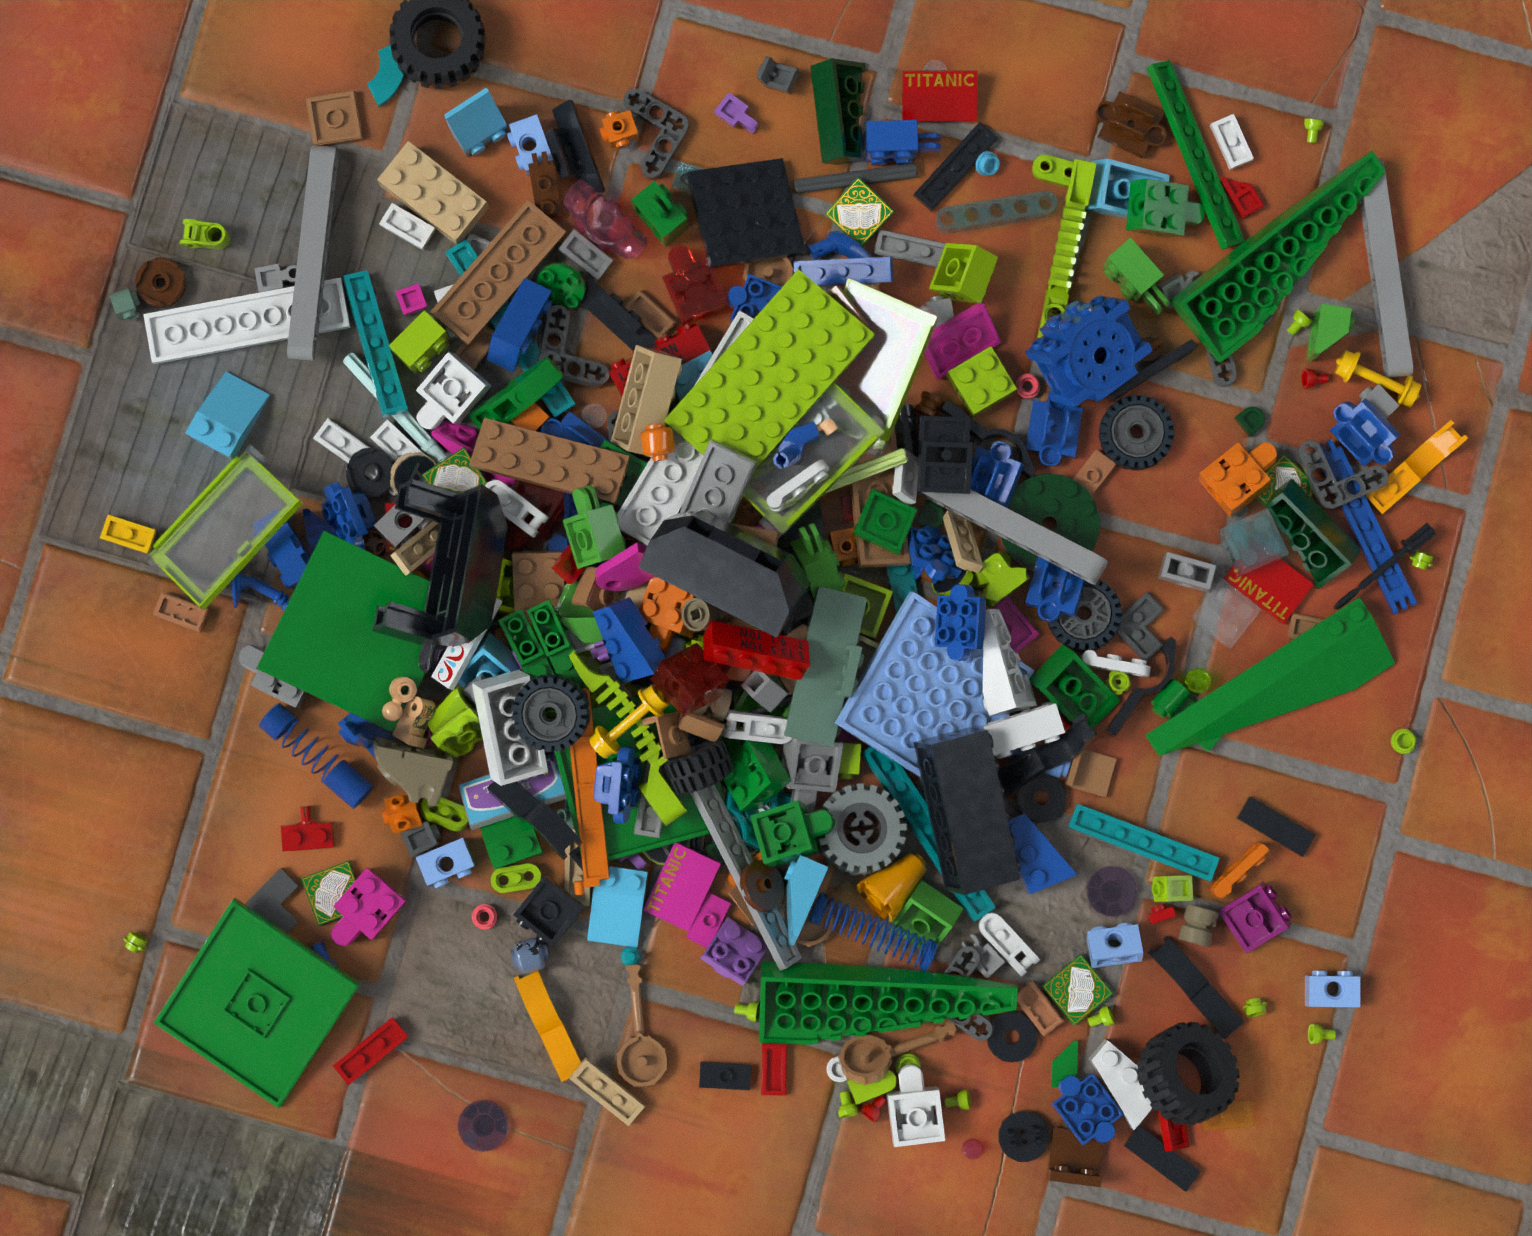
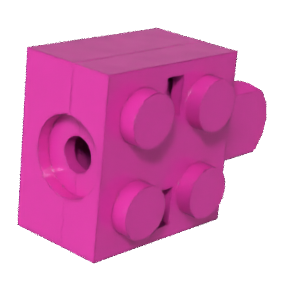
M366 868L333 906L343 917L332 928V939L335 943L346 946L353 943L362 932L370 940H374L405 905L407 900L372 869Z

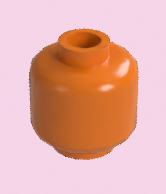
M665 423L645 426L646 430L640 434L643 455L652 457L653 461L667 460V454L675 451L673 430L670 427H666Z

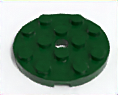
M1041 474L1028 478L1015 487L1007 507L1008 509L1041 526L1044 518L1053 517L1057 522L1053 532L1090 551L1094 549L1100 531V517L1094 499L1081 484L1063 475ZM1001 537L1008 554L1019 565L1034 572L1038 556Z

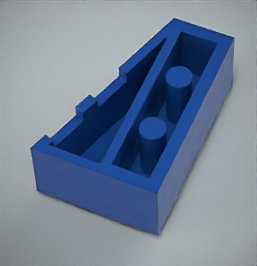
M526 278L523 279L492 335L487 356L488 361L514 373L522 355L526 354L531 344L530 339L532 335H536L542 321L540 319L542 315H547L551 308L552 301L549 300L551 290Z
M277 510L253 525L257 531L254 533L255 538L281 510ZM287 520L265 546L269 551L267 557L274 567L277 566L282 574L280 578L287 589L292 588L294 590L310 559V555Z
M630 597L593 611L620 684L656 674L674 665L672 659H667L659 648L661 643L658 638L653 639L645 626L648 623Z
M1025 814L1010 819L1008 826L1015 839V847L1013 849L1015 857L1020 863L1019 874L1028 894L1035 893L1077 875Z

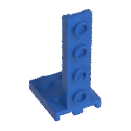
M352 713L348 714L338 723L342 728L338 732L347 743L367 748L374 758L372 746L374 736L399 740L393 736V732Z

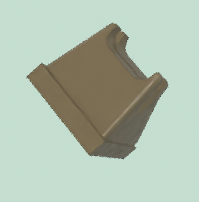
M374 736L373 751L378 762L377 767L382 775L394 786L400 785L408 794L410 802L418 803L420 798H426L429 806H437L448 772L452 768L453 760L451 755L438 748L426 746L423 749L408 745L403 741Z

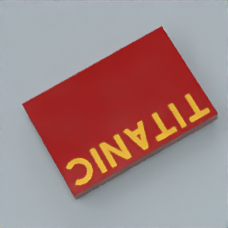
M902 70V120L977 121L978 71Z
M1254 539L1250 541L1222 579L1281 624H1285L1314 585V583Z

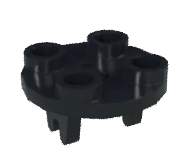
M1018 1111L1010 1114L1001 1122L998 1130V1141L1002 1151L1009 1158L1017 1162H1030L1045 1152L1049 1143V1132L1045 1122L1038 1115L1029 1111ZM1021 1129L1025 1130L1024 1134L1020 1133ZM1023 1139H1026V1144L1022 1143Z

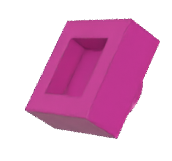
M419 283L395 291L404 316L428 308Z

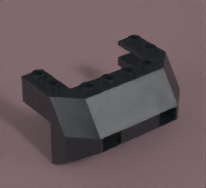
M415 479L409 480L399 485L395 509L440 523L424 611L391 601L386 603L385 607L377 606L372 631L419 645L458 646L471 642L488 629L492 623L508 531L498 495L483 484L461 493H455Z
M704 510L674 514L665 519L649 541L638 568L775 637L779 636L782 629H784L783 633L788 635L801 613L811 582L793 555Z

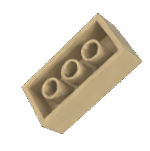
M409 141L377 179L383 189L456 245L466 238L489 209L487 201Z
M639 345L635 346L611 443L629 452L643 454L640 434L646 430L645 426L665 423L664 420L669 415L670 403L675 397L674 387L676 380L682 371L681 358L664 351Z

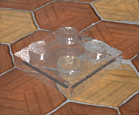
M1222 578L1190 619L1228 649H1231L1262 609Z

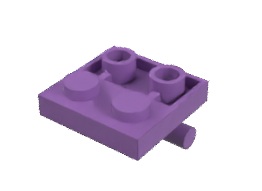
M727 917L700 959L714 967V971L726 979L729 977L741 986H744L768 947L764 940Z

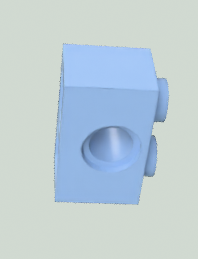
M537 115L509 124L511 132L507 133L511 147L516 146L519 155L515 156L519 170L525 169L526 175H530L528 164L533 163L531 153H537L538 162H543L541 152L544 151L547 152L548 161L553 160ZM528 141L536 143V147L532 151L524 150L523 146Z
M465 838L458 839L416 857L427 886L434 885L435 888L448 884L447 878L457 875L459 879L473 873L471 868L476 867ZM445 857H450L454 862L453 868L448 872L442 870L440 865L441 860Z
M1121 923L1113 928L1098 926L1087 932L1086 940L1091 968L1142 961L1143 948L1138 924ZM1111 940H1116L1121 945L1119 947L1114 948L1111 947L1108 944V942Z
M1312 970V975H1305V1006L1360 1007V976H1353V971H1337V976H1327V971ZM1334 981L1338 985V992L1334 996H1330L1327 992V985Z

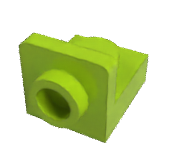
M1192 875L1153 877L1152 894L1154 902L1193 901Z

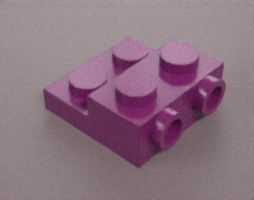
M1264 881L1218 911L1246 954L1285 931L1292 924L1290 922V919H1292L1291 913L1286 906L1280 907L1276 901L1278 897L1276 890L1271 884L1266 886Z

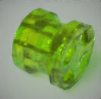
M1203 668L1192 669L1184 677L1185 688L1193 694L1205 692L1211 685V676Z

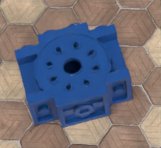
M1101 295L1093 298L1089 303L1074 301L1066 306V310L1063 313L1052 316L1046 321L1047 324L1040 328L1044 337L1033 341L1031 347L1025 353L1029 360L1035 361L1051 389L1048 395L1052 402L1076 407L1086 399L1101 401L1138 374L1134 364L1153 350L1149 342L1142 341L1127 314V311L1131 308L1126 300Z

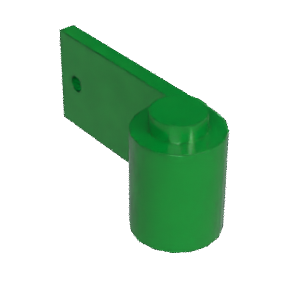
M1170 679L1151 701V704L1153 705L1152 710L1160 718L1166 717L1169 720L1195 702L1189 698L1190 693L1182 684L1174 679ZM1223 735L1197 744L1209 752Z

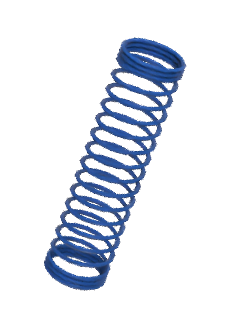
M823 892L820 893L811 912L809 922L819 925L827 907L832 901L824 929L827 928L834 911L840 904L831 931L835 930L840 917L847 907L844 922L839 932V935H841L851 914L855 910L847 938H849L858 918L862 914L854 941H857L864 924L870 916L862 941L863 945L871 928L878 919L869 948L872 947L878 932L885 923L877 951L880 950L883 940L893 926L884 954H887L895 935L900 929L892 958L895 956L902 939L908 932L899 960L903 959L909 943L915 936L907 964L910 963L916 947L923 939L914 967H917L921 958L919 969L924 970V972L928 970L935 956L938 942L929 939L925 943V936H921L917 941L918 934L915 932L910 937L909 929L902 935V926H899L895 931V924L891 923L887 928V920L880 924L879 916L872 922V913L868 914L864 919L865 911L861 910L857 915V907H854L849 913V904H846L842 909V900H840L834 906V897L830 898L827 902L828 895L823 894Z

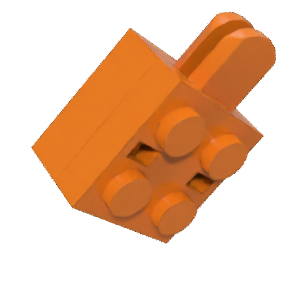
M1238 442L1199 473V482L1228 516L1232 518L1270 488L1271 479L1265 471L1275 464L1277 459L1276 449L1270 443L1263 442L1247 453Z
M655 576L649 581L639 612L646 622L651 624L648 632L653 639L658 638L661 643L659 648L663 653H666L674 633L692 638L694 631L689 630L684 625L682 609L686 601L698 597Z

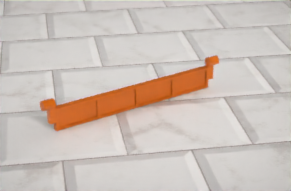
M589 688L581 689L585 691L586 699H589L590 703L589 723L583 735L570 746L579 838L582 840L580 848L584 880L574 882L575 895L585 894V888L600 886L601 879H609L602 804L594 800L595 771L598 764L596 752H594V748L589 741V738L594 734Z

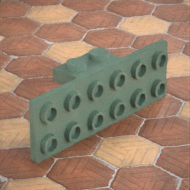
M825 587L817 588L806 635V641H809L810 666L801 681L796 680L784 731L785 736L828 747L834 746L838 729L835 721L842 711L844 698L851 697L852 693L856 692L858 679L855 677L857 669L861 668L864 654L861 653L862 647L857 646V641L867 602L866 598Z

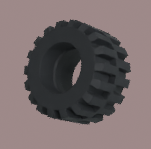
M717 739L714 742L705 740L691 746L690 754L668 758V761L664 763L665 770L676 794L692 793L709 787L726 778L734 770V765L723 739Z

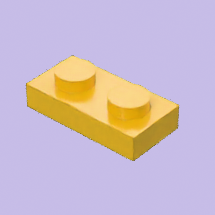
M107 515L100 539L150 554L157 530Z

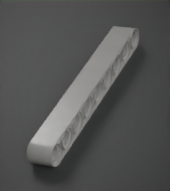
M312 145L310 149L287 345L288 359L314 361L316 357L339 153L337 147Z
M1379 158V161L1381 162V164L1383 165V167H1384V169H1385L1383 159H1382V158ZM1385 172L1368 195L1361 199L1360 208L1384 375L1387 378H1397L1413 375V362Z
M919 466L917 494L1091 584H1097L1108 564V561L1103 557L971 490L970 494L919 492Z

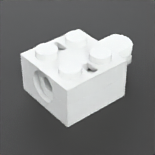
M448 352L416 390L427 400L417 413L416 418L419 425L425 429H435L445 418H448L453 424H460L491 388V385L455 353Z
M913 1064L903 1066L898 1074L900 1090L887 1092L894 1147L945 1141L939 1088L937 1086H924L923 1072L918 1066Z

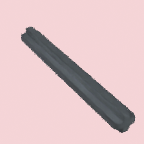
M912 163L795 179L794 186L796 193L849 187L858 177L866 184L917 177V167Z

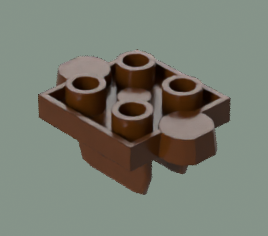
M1119 91L1114 103L1110 101L1101 102L1095 112L1097 120L1103 124L1097 138L1140 158H1143L1148 145L1159 147L1167 137L1165 128L1159 125L1164 112Z

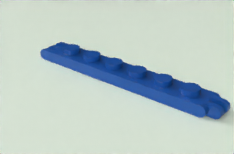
M1330 439L1326 441L1330 450L1327 452L1325 446L1320 444L1337 482L1355 475L1341 446L1336 448L1334 442ZM1349 481L1346 489L1348 493L1356 495L1360 491V486L1355 481ZM1364 495L1340 507L1373 572L1394 554ZM1398 562L1376 579L1393 615L1399 613L1395 604L1397 602L1403 611L1408 609L1405 598L1408 599L1411 606L1417 604Z

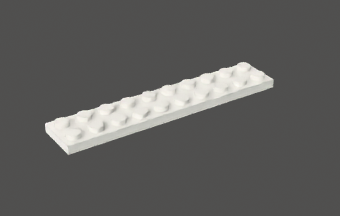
M739 310L697 382L753 321L752 317ZM674 430L675 451L667 454V460L653 461L651 457L617 514L620 532L648 546L649 541L661 523L670 516L678 514L703 458L702 454Z

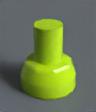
M1304 119L1305 129L1308 130L1307 142L1317 143L1318 131L1322 130L1324 120Z
M1297 309L1293 315L1294 322L1287 331L1295 336L1302 327L1307 328L1313 321Z
M754 1001L749 1003V1005L736 1004L734 1013L746 1015L748 1020L758 1022L760 1002Z
M1108 1005L1102 1007L1099 1010V1014L1087 1018L1090 1027L1102 1023L1104 1026L1115 1024L1113 1014Z
M1310 1024L1308 1028L1310 1044L1321 1043L1323 1039L1334 1040L1336 1037L1335 1030L1323 1029L1318 1024Z
M968 1089L961 1090L957 1093V1096L946 1097V1108L959 1106L962 1110H971V1099Z
M850 1092L839 1093L842 1104L838 1110L839 1118L858 1115L857 1106L851 1102Z

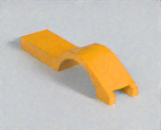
M1452 420L1447 422L1388 475L1386 485L1365 495L1381 514L1386 512L1437 464L1468 439L1466 435L1461 437L1453 429L1452 425L1454 422Z
M535 971L521 979L519 975L514 977L524 1005L546 1047L561 1082L569 1079V1076L580 1065L581 1060L563 1022L554 1008L540 972Z

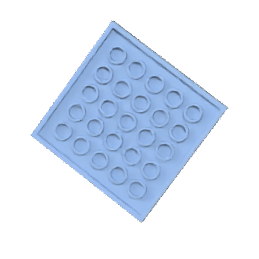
M909 592L860 677L856 692L852 693L851 697L848 698L835 724L921 777L913 742L969 727L981 729V725L1009 716L1010 713L989 716L984 707L983 649H971L970 656L966 661L950 659L947 654V647H935L937 607L915 592ZM1018 662L1022 675L1027 674L1030 679L1034 670L1023 662Z

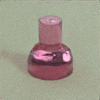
M971 1138L963 1143L962 1152L967 1158L976 1159L982 1154L983 1147L977 1139Z

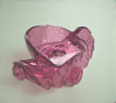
M583 180L575 182L569 188L563 202L575 222L573 226L580 233H586L598 249L602 251L607 249L626 259L635 258L645 250L648 243L647 237L633 224V221L628 216L622 214L619 203L613 199L607 200L602 193L596 192L592 186L590 187ZM602 212H606L613 217L611 225L604 226L601 224L599 217Z

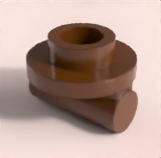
M1158 337L1142 338V341L1149 342L1153 351L1141 360L1145 362L1156 360L1161 353V346H1163L1161 340Z

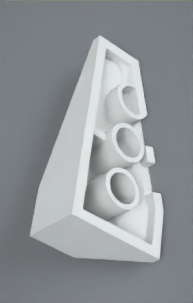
M988 609L985 616L983 704L989 716L1003 715L1037 706L1028 675H1022L1018 666V662L1021 661L1019 654L1015 653L1009 645L1011 635L999 609Z

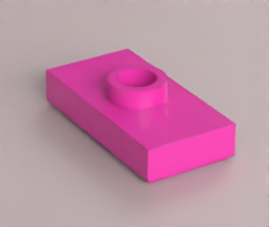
M708 892L686 938L707 948L715 937L731 903Z

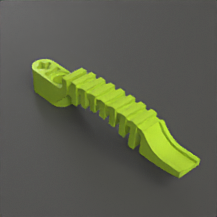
M1074 158L1065 197L1066 203L1062 210L1063 217L1060 220L1061 227L1057 234L1058 241L1055 244L1056 250L1052 258L1053 265L1050 268L1051 275L1047 282L1048 290L1045 292V301L1037 339L1043 336L1040 328L1047 324L1048 310L1056 307L1060 310V313H1063L1068 304V290L1072 284L1070 278L1074 273L1072 269L1073 264L1075 265L1076 263L1075 254L1078 253L1079 248L1077 244L1081 239L1080 230H1083L1084 226L1082 221L1083 218H1086L1087 212L1085 207L1088 206L1097 165L1095 162Z
M575 650L569 654L579 676L592 693L605 682L608 684V687L596 697L595 700L598 704L614 692L616 696L606 705L610 711L620 702L624 706L616 711L619 718L627 712L631 714L635 710V702L627 698V691L625 689L621 690V684L617 679L614 681L609 674H599L590 670ZM641 718L636 722L637 727L631 730V734L634 738L641 733L644 737L636 742V746L639 750L645 745L648 747L646 751L640 754L639 758L642 762L648 760L650 770L648 780L642 783L639 789L662 822L667 826L686 813L687 809L660 772L659 767L667 762L668 758L664 759L663 754L659 756V752L662 749L659 741L656 743V735L653 731H649L650 725H642L643 721Z

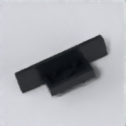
M567 100L552 109L558 128H552L545 132L561 179L576 178L584 200L589 201L604 193L605 187L574 101Z
M591 278L585 281L586 291L580 303L632 351L635 350L636 345L646 346L647 348L656 345V338L640 324L642 318L632 309L627 312L621 306L624 302L614 292L608 295Z

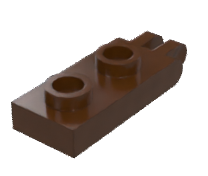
M546 151L541 152L543 162H538L537 153H531L533 163L528 164L535 206L549 218L562 217L553 160L548 161Z

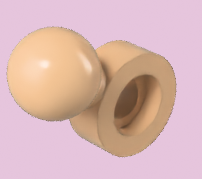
M400 676L391 682L389 692L393 699L387 702L382 709V714L386 720L397 721L400 719L403 713L402 702H409L415 697L417 688L412 679ZM404 685L408 687L406 694L401 693V688Z

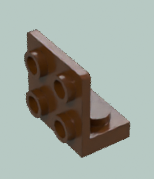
M1054 1127L1047 1179L1055 1182L1101 1187L1102 1177L1099 1175L1103 1144L1092 1138L1086 1144L1081 1145L1070 1129Z

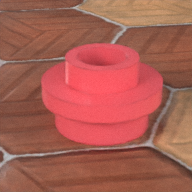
M1029 373L1021 375L1015 383L1017 394L1025 399L1035 397L1040 390L1039 379ZM1029 382L1032 385V389L1026 391L1023 388L1024 383Z
M481 904L473 910L472 921L479 929H490L497 921V912L491 905ZM482 912L489 914L488 921L483 922L480 919Z

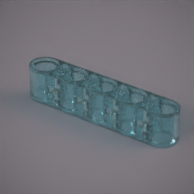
M1040 191L948 206L938 211L935 226L939 232L951 234L1050 217L1054 213L1057 206V198L1050 191ZM1046 199L1052 206L1050 209L1044 210L1039 206V201ZM1018 203L1024 204L1027 212L1023 214L1017 213L1014 205ZM997 207L1002 211L1003 215L995 218L990 214L989 210ZM973 211L977 214L978 219L970 222L965 218V214ZM948 215L953 219L954 223L949 226L943 225L940 218Z

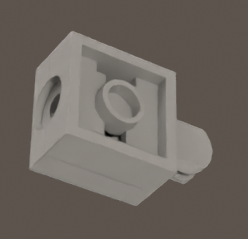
M255 645L245 646L240 651L239 662L243 667L256 673L251 686L300 709L308 693L256 669L264 650Z
M792 738L784 744L781 763L791 779L785 786L788 789H792L790 802L799 800L805 803L809 813L815 809L818 791L836 792L843 742L835 738L834 746L828 747Z

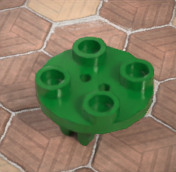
M552 263L545 266L538 275L537 284L551 290L549 300L552 301L553 305L576 308L585 295L586 286L582 278V272L576 271L571 266L563 263Z

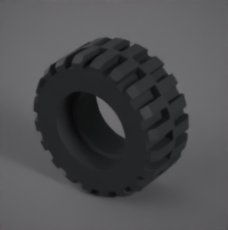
M404 0L400 4V10L395 11L392 17L393 23L390 24L389 40L393 59L397 62L398 69L402 74L406 73L408 79L413 83L416 81L421 82L422 87L429 88V85H435L436 89H443V85L449 84L450 88L457 86V81L459 80L465 82L470 78L471 72H476L479 67V61L484 56L485 31L478 10L473 9L472 3L469 0H410L409 2ZM431 20L448 21L460 31V46L447 57H427L415 47L414 34L417 29Z
M1197 1022L1178 1023L1155 1035L1146 1043V1048L1142 1049L1140 1054L1142 1061L1138 1062V1072H1141V1076L1138 1079L1139 1084L1143 1085L1144 1091L1142 1093L1145 1099L1148 1098L1150 1100V1106L1154 1111L1159 1110L1161 1112V1117L1166 1120L1172 1118V1122L1179 1125L1184 1123L1188 1126L1202 1123L1224 1112L1228 1105L1233 1103L1235 1099L1234 1093L1238 1092L1239 1082L1236 1080L1240 1078L1239 1069H1236L1235 1065L1238 1061L1236 1056L1232 1055L1230 1051L1232 1049L1228 1042L1224 1043L1223 1037L1217 1031L1213 1033L1211 1032V1027L1204 1024L1200 1026ZM1178 1054L1189 1058L1197 1067L1201 1078L1199 1094L1188 1089L1181 1081L1176 1068Z

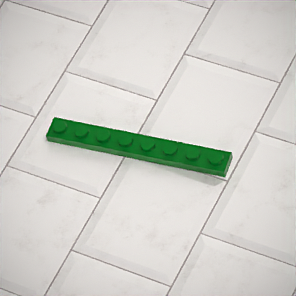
M1170 60L1151 64L1146 69L1221 250L1238 246L1245 241L1172 63Z

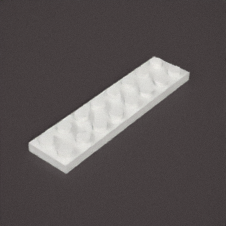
M342 279L325 280L318 334L351 328ZM294 286L143 314L152 363H165L288 340Z

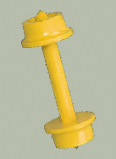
M1345 350L1341 358L1336 359L1337 367L1335 374L1342 377L1345 383L1354 373L1398 393L1396 399L1398 405L1411 407L1415 400L1420 398L1421 384L1413 380L1412 375L1406 378L1404 384L1398 383L1357 364L1361 354L1359 351L1353 353Z
M654 684L646 689H640L638 695L643 703L610 732L602 726H597L595 733L589 738L594 752H597L605 759L612 754H618L620 746L616 739L646 713L651 711L655 716L662 717L664 709L670 704L664 691H661Z

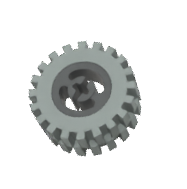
M856 784L852 787L851 785L846 786L832 794L821 808L833 815L835 827L831 833L815 838L816 843L820 847L818 850L821 856L824 854L827 858L826 862L830 866L832 864L836 866L837 871L841 873L845 871L849 875L857 876L858 874H863L865 876L877 872L890 864L900 853L901 846L904 845L906 839L904 832L907 831V825L903 823L904 812L903 810L899 811L897 800H892L888 796L890 793L886 790L882 792L877 790L878 786L870 785L868 787L864 786V784ZM864 813H867L877 822L878 837L873 844H868L867 839L872 835L873 829L866 830L863 836L860 835V831H853L849 836L858 843V846H855L844 835V821L848 815L853 814L855 819L850 823L848 829L856 828L859 823H861L862 827H870L873 823L864 816Z

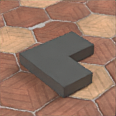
M1148 592L1144 593L1122 614L1120 627L1117 631L1122 640L1141 660L1145 661L1163 646L1146 627L1164 610Z
M280 868L245 904L287 933L299 923L282 905L299 885Z

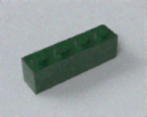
M831 58L810 66L822 163L841 165L861 158L862 127L859 125V118L863 115V106L860 105V93L864 92L865 83L861 81V74L865 72L866 63Z
M1292 478L1274 491L1265 506L1280 530L1287 534L1290 539V546L1293 551L1297 550L1303 560V567L1307 572L1310 571L1315 579L1313 583L1319 589L1351 566L1361 549Z

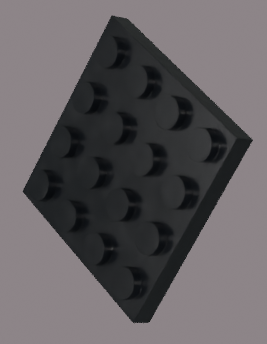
M783 158L695 170L687 173L709 269L804 255L806 250Z

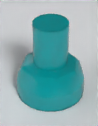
M635 947L624 948L620 955L622 963L626 966L638 964L641 959L640 951Z

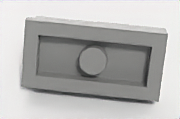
M575 229L572 230L559 247V250L595 280H599L613 261Z

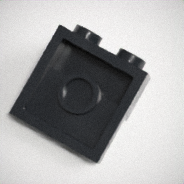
M544 875L513 915L517 918L516 921L521 927L527 930L530 928L537 934L536 938L542 944L553 947L585 906L550 877Z

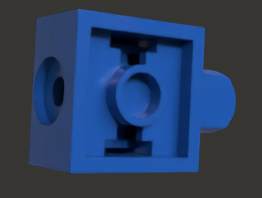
M917 120L867 121L865 130L866 162H871V165L874 166L886 165V162H896L897 165L911 164V161H916L917 153L941 151V144L935 143L941 141V134L917 133Z

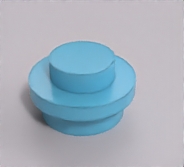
M991 151L981 153L976 161V170L983 176L995 174L1000 166L997 155Z

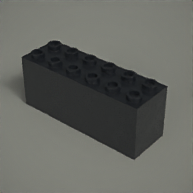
M969 727L913 742L945 890L966 895L1020 880V863L1015 857L1013 849L1015 847V839L1008 826L1010 816L1008 810L1004 807V789L1002 784L999 783L997 774L999 772V765L993 756L992 748L994 747V741L988 730Z

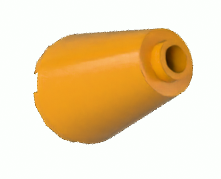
M909 853L860 881L857 885L858 892L861 894L864 891L867 895L864 901L881 918L889 917V922H892L927 872L925 868L927 864L919 854L913 855Z

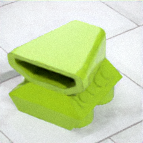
M1003 550L982 562L983 567L979 573L972 571L974 576L970 585L972 588L986 587L982 596L986 598V606L991 609L1006 596L1025 584L1030 579V576L1027 574L1026 568H1011V557Z
M460 686L456 687L436 708L433 718L428 723L432 732L431 740L439 749L455 757L469 753L477 741L483 740L477 707L462 692L463 688Z

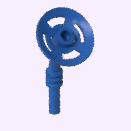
M230 558V566L235 561L233 558ZM240 572L231 581L234 608H237L240 602L242 590L248 589L247 587L272 598V602H277V606H282V610H285L290 600L287 594L283 595L284 591H278L251 576L241 575Z

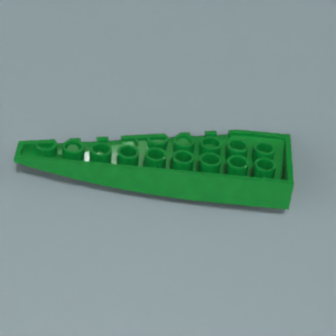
M1374 151L1368 152L1299 200L1169 300L1182 321L1219 363L1260 332L1264 322L1270 315L1272 316L1275 313L1279 303L1293 290L1297 280L1304 276L1327 247V242L1333 235L1338 233L1342 228V223L1349 215L1353 214L1357 209V204L1364 196L1368 195L1386 172Z
M1359 597L1147 733L1145 737L1157 755L1161 756L1353 691L1395 664L1373 617Z
M762 961L759 1043L812 1045L818 1044L820 1040L831 1039V1041L842 1040L844 1036L856 1035V1037L866 1036L868 1032L879 1031V1033L896 1031L922 1026V1023L927 1022L937 1024L945 1022V1019L959 1017L961 1020L970 1018V1015L982 1013L985 1016L1014 1011L1017 1007L1018 985L933 972L856 965L794 963L780 971L776 962Z

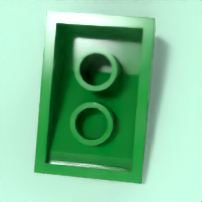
M1063 644L1029 679L1031 685L1047 701L1056 703L1058 711L1071 724H1073L1075 718L1085 713L1088 716L1086 721L1091 730L1121 701L1075 652Z
M516 816L480 827L494 870L544 853L536 829L525 821L522 823Z

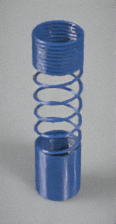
M277 703L260 721L259 727L272 737L274 741H277L286 734L282 741V748H287L296 742L292 750L293 757L306 751L301 765H307L316 759L311 769L312 774H316L327 767L321 777V782L327 785L340 799L344 800L348 806L350 805L351 809L356 808L371 792L374 784L364 778L345 759L341 760L324 779L325 774L339 754H336L319 770L313 772L317 762L329 745L311 760L303 763L308 752L319 739V736L294 755L297 745L309 728L294 741L284 746L285 740L299 722V719L296 720V716L285 708L283 704Z

